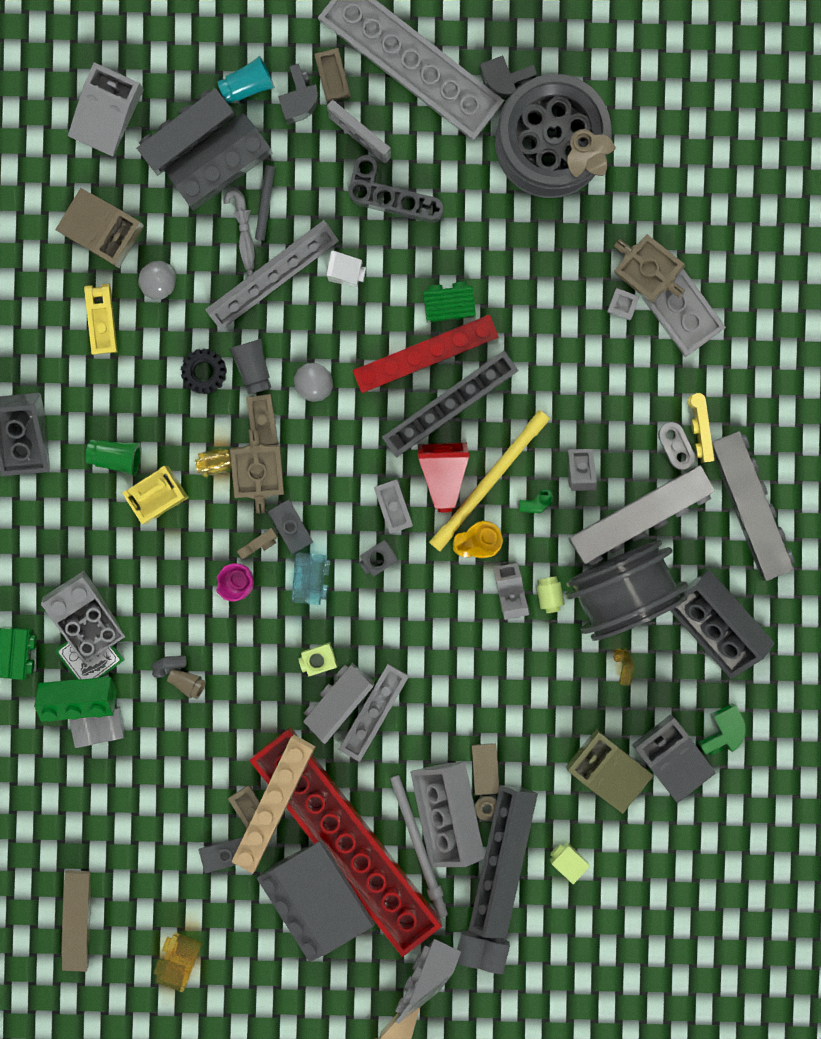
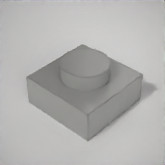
M616 288L607 313L630 321L639 296Z

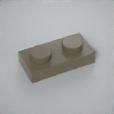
M272 395L246 397L250 428L253 429V436L254 429H259L260 444H278Z
M250 784L228 798L246 828H248L260 803Z

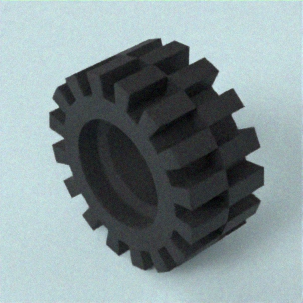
M203 348L202 350L196 349L194 352L187 354L188 357L182 361L184 363L180 370L182 371L181 378L188 388L199 394L216 392L218 388L223 386L222 383L226 380L227 368L225 367L224 360L217 353ZM201 362L210 363L213 367V375L207 381L198 380L194 373L195 367Z

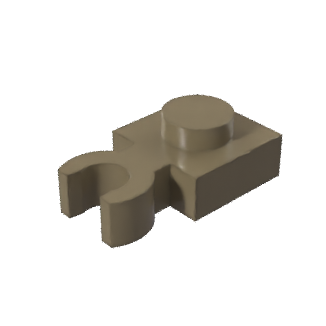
M271 528L238 550L237 553L243 560L261 547L265 551L276 544L274 539L279 535L274 528Z

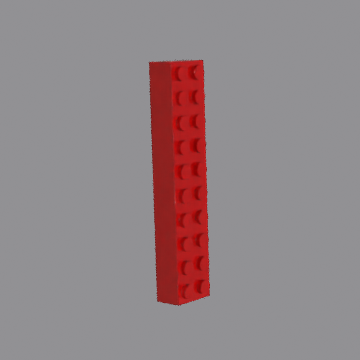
M291 726L254 754L249 760L267 784H269L290 738L293 735L299 737ZM312 754L286 808L313 843L323 840L368 914L399 954L404 957L440 929L442 921Z

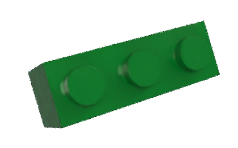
M111 677L43 682L38 684L34 707L41 722L114 716L117 690Z

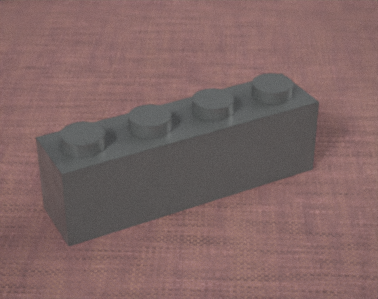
M216 88L212 91L209 89L203 92L198 97V102L192 106L190 104L186 105L179 111L178 117L172 121L169 119L162 123L157 133L153 136L149 134L140 140V145L136 149L157 176L236 117L233 110Z

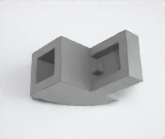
M518 563L493 567L504 620L529 615Z

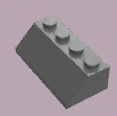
M242 113L165 169L164 172L194 211L273 153L257 128Z
M710 569L693 580L688 585V588L680 593V595L685 594L687 600L670 610L730 679L763 660L775 644Z

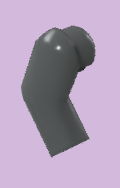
M166 656L154 662L151 666L153 677H164L166 675L165 669L186 668V656Z

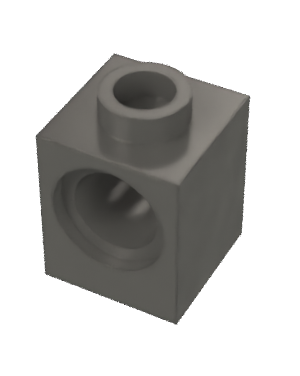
M383 540L360 555L362 561L359 564L366 575L371 573L374 577L397 562L398 558L387 541ZM379 552L384 556V563L381 566H374L371 563L370 557L373 553Z

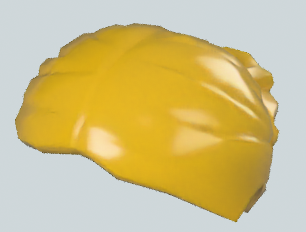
M477 522L467 532L458 533L454 537L453 550L459 556L467 558L472 556L476 558L495 556L500 551L503 543L501 531L492 522Z

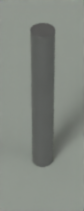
M268 165L265 166L255 239L265 241L275 167Z

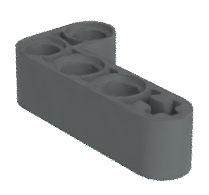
M368 155L361 156L356 160L349 186V196L354 204L428 223H436L442 218L443 204L439 199L375 183L377 176L376 161ZM362 164H371L373 167L372 172L369 174L361 173L359 168ZM358 187H363L367 190V194L364 198H356L353 195L354 190ZM382 193H387L391 196V200L387 204H381L377 200L378 196ZM405 199H411L415 202V207L411 210H405L401 203ZM419 201L423 202L421 214L417 213L419 210ZM431 205H435L436 210L439 211L434 212L433 216H430L427 210L431 208Z

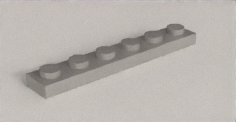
M323 220L205 309L206 312L222 330L339 242V240Z

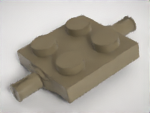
M648 234L632 247L627 245L622 239L616 242L614 247L624 254V258L614 270V273L649 302L653 303L666 290L672 292L677 298L684 294L685 289L681 288L674 281L677 275L685 268V264Z
M253 429L248 430L249 445L230 448L234 498L248 497L255 499L256 513H260V504L261 513H265V498L271 495H284L280 444H260L259 429H254V436Z

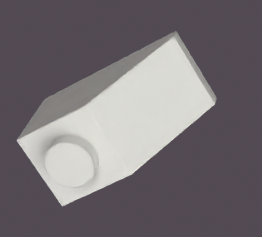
M331 251L327 270L328 281L358 287L359 281H364L366 267H362V260Z

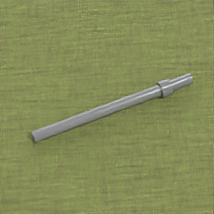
M395 775L390 777L429 888L427 890L429 899L433 900L438 917H445L448 913L442 898L444 894L441 885H438L400 776Z

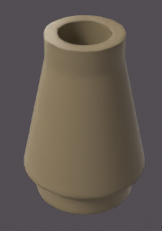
M172 669L167 678V682L174 685L190 699L192 697L198 699L206 685V681L202 680L201 676Z

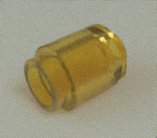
M222 448L198 453L199 458L195 459L198 474L203 473L204 477L227 472V469L232 468L228 449L222 450Z

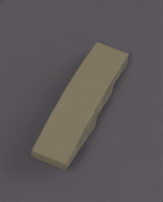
M65 871L62 920V971L87 972L91 916L90 871Z

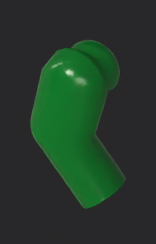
M543 489L533 501L520 500L519 512L542 513L553 501L552 492L548 489Z

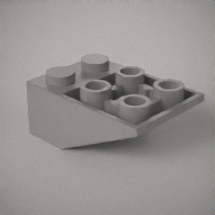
M94 62L83 85L68 137L114 157L144 91L141 84Z
M85 571L77 574L42 598V607L84 664L125 638L122 629L103 597Z
M436 939L432 941L429 947L424 946L420 956L416 957L412 969H414L412 977L410 976L405 984L404 990L406 993L396 1007L395 1012L399 1013L396 1023L402 1022L442 989L454 973L461 951Z

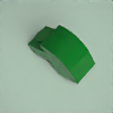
M731 703L710 714L719 732L697 742L704 754L714 755L722 751V746L725 744L733 752L742 744L746 733L745 722L737 706Z

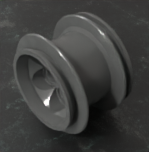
M548 74L536 77L522 84L507 99L498 120L495 149L503 172L518 188L534 196L558 198L577 192L594 178L595 175L586 169L580 176L574 177L568 168L567 156L565 154V150L571 148L570 139L574 133L571 131L570 126L573 123L580 124L583 129L591 131L594 135H606L610 139L612 138L611 120L606 105L591 86L569 75ZM556 106L561 107L565 115L556 117L552 114L551 109ZM532 114L538 115L541 123L532 125L527 117ZM557 130L560 133V138L554 137L550 139L547 131L553 132ZM525 139H532L536 147L532 150L525 149L522 142ZM580 139L578 144L581 147H586L587 141ZM543 156H551L554 159V165L550 167L544 166L541 158Z

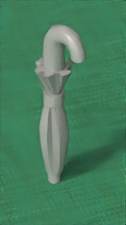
M231 189L225 194L224 204H229L232 197L235 198L237 211L233 214L240 224L239 248L247 275L250 276L253 274L255 260L254 244L249 233V224H247L251 210L246 209L245 198L240 190Z

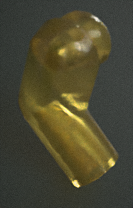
M625 648L623 650L616 649L613 656L614 661L621 662L622 664L619 683L627 686L631 685L634 663L630 652Z

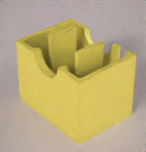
M169 466L161 467L152 475L122 492L141 524L150 523L169 509L189 498ZM163 475L168 476L170 482L172 483V485H174L173 489L172 487H170V485L167 482V479Z

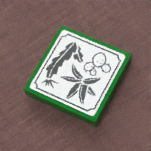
M68 641L55 650L76 680L101 678L125 660L114 645L85 664Z

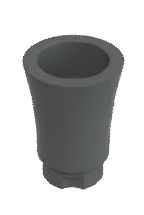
M262 339L229 348L241 374L244 386L247 385L248 394L272 388L268 379L270 376L265 361Z

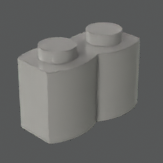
M120 707L114 709V716L69 719L75 748L113 741L126 736Z

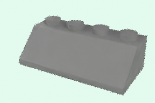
M465 762L445 763L410 771L431 867H466L483 860L485 856Z

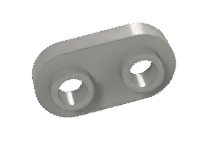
M674 422L664 424L659 429L658 438L670 464L680 470L689 468L694 462L695 455L682 427ZM669 430L675 434L672 440L666 437V433ZM678 453L685 455L683 462L677 460Z

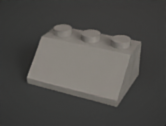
M353 663L349 667L344 664L335 675L339 678L332 686L328 683L319 694L323 697L316 705L312 702L303 713L307 716L303 722L324 744L374 686L375 681Z

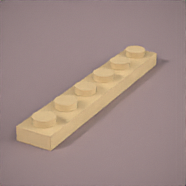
M296 735L290 738L234 855L232 863L252 874L256 871L316 746Z

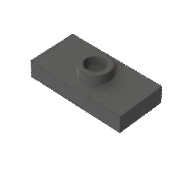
M290 500L268 511L291 554L313 543L311 536Z
M244 836L199 848L204 872L209 873L236 865L232 863V860Z

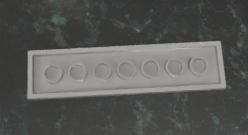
M331 0L318 17L321 23L472 141H475L505 101L377 0Z

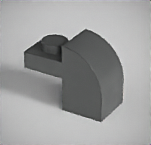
M503 55L481 63L479 66L484 84L502 99L506 100L516 90V87H520L537 76L534 65L510 74Z
M299 63L289 66L296 91L278 96L287 125L308 118L318 104L317 86L315 84L306 87V85L310 84L306 69L301 71Z

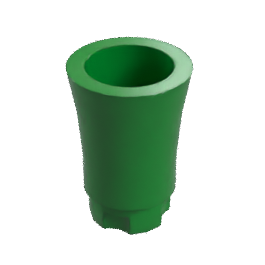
M90 440L86 447L85 461L87 464L95 465L96 467L119 471L135 477L141 461V443Z

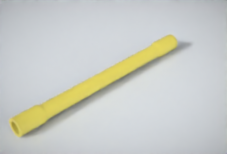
M538 410L525 426L523 432L464 503L429 541L437 550L441 551L454 536L455 531L529 442L548 423L550 418L544 412Z

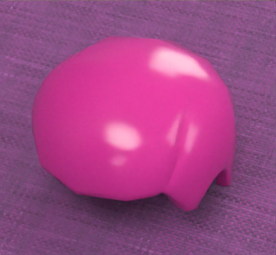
M232 563L226 565L216 577V591L227 601L235 602L245 599L253 589L254 579L252 572L244 564Z

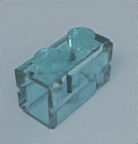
M296 552L291 602L321 605L322 600H327L328 585L323 584L324 575H329L330 560H326V555Z

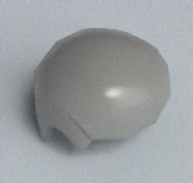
M152 261L142 268L138 278V285L145 296L153 300L164 299L173 292L177 275L170 264L164 261Z
M306 363L297 370L294 376V385L296 391L306 400L311 402L323 401L330 395L333 389V379L331 373L324 366L318 363Z

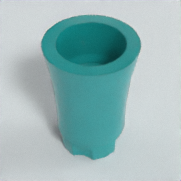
M258 56L246 66L217 82L227 104L235 100L238 102L248 96L275 88L261 56Z

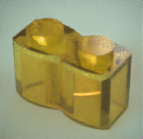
M176 932L172 938L167 937L162 951L166 952L164 960L158 961L154 974L157 975L156 983L184 992L203 942Z

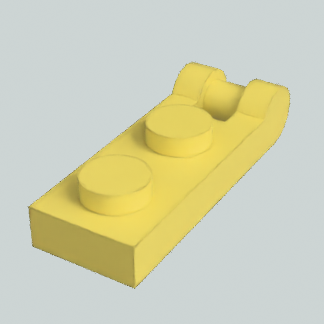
M110 283L102 284V287L95 288L92 285L85 286L84 292L91 354L116 353L118 350ZM95 297H103V303L95 304Z
M696 393L687 400L688 406L694 412V419H691L693 434H697L698 443L695 444L696 458H700L701 463L714 461L706 399L703 394Z

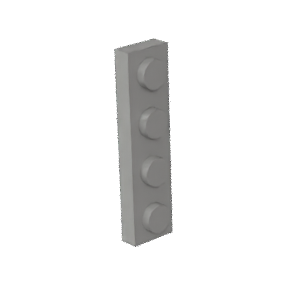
M390 664L386 665L340 745L339 751L359 762L361 761L409 675Z

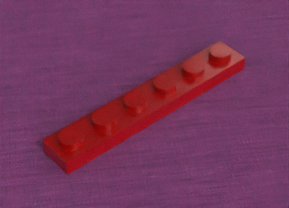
M487 315L354 369L353 373L363 394L498 339L499 336L491 316Z

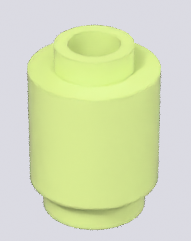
M557 576L538 579L539 586H536L540 609H545L546 613L561 611L560 606L565 604L561 582H558Z

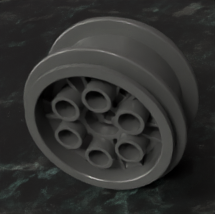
M661 540L654 541L611 558L566 582L567 586H573L574 588L565 594L566 599L578 597L589 620L588 623L581 627L582 634L594 632L590 636L592 641L605 639L646 623L686 601V595H680V593L688 588L687 582L674 583L664 561V558L673 552L672 548L659 549L658 547L662 545Z

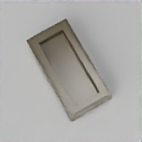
M335 48L314 54L327 104L332 99L339 101L351 98L339 49Z
M496 743L472 745L475 795L498 794L499 776Z

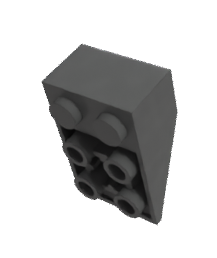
M672 715L666 717L632 744L677 803L716 774Z

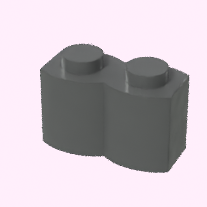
M469 928L467 931L462 930L457 950L461 951L457 964L495 974H503L510 942L506 938H484L470 931Z

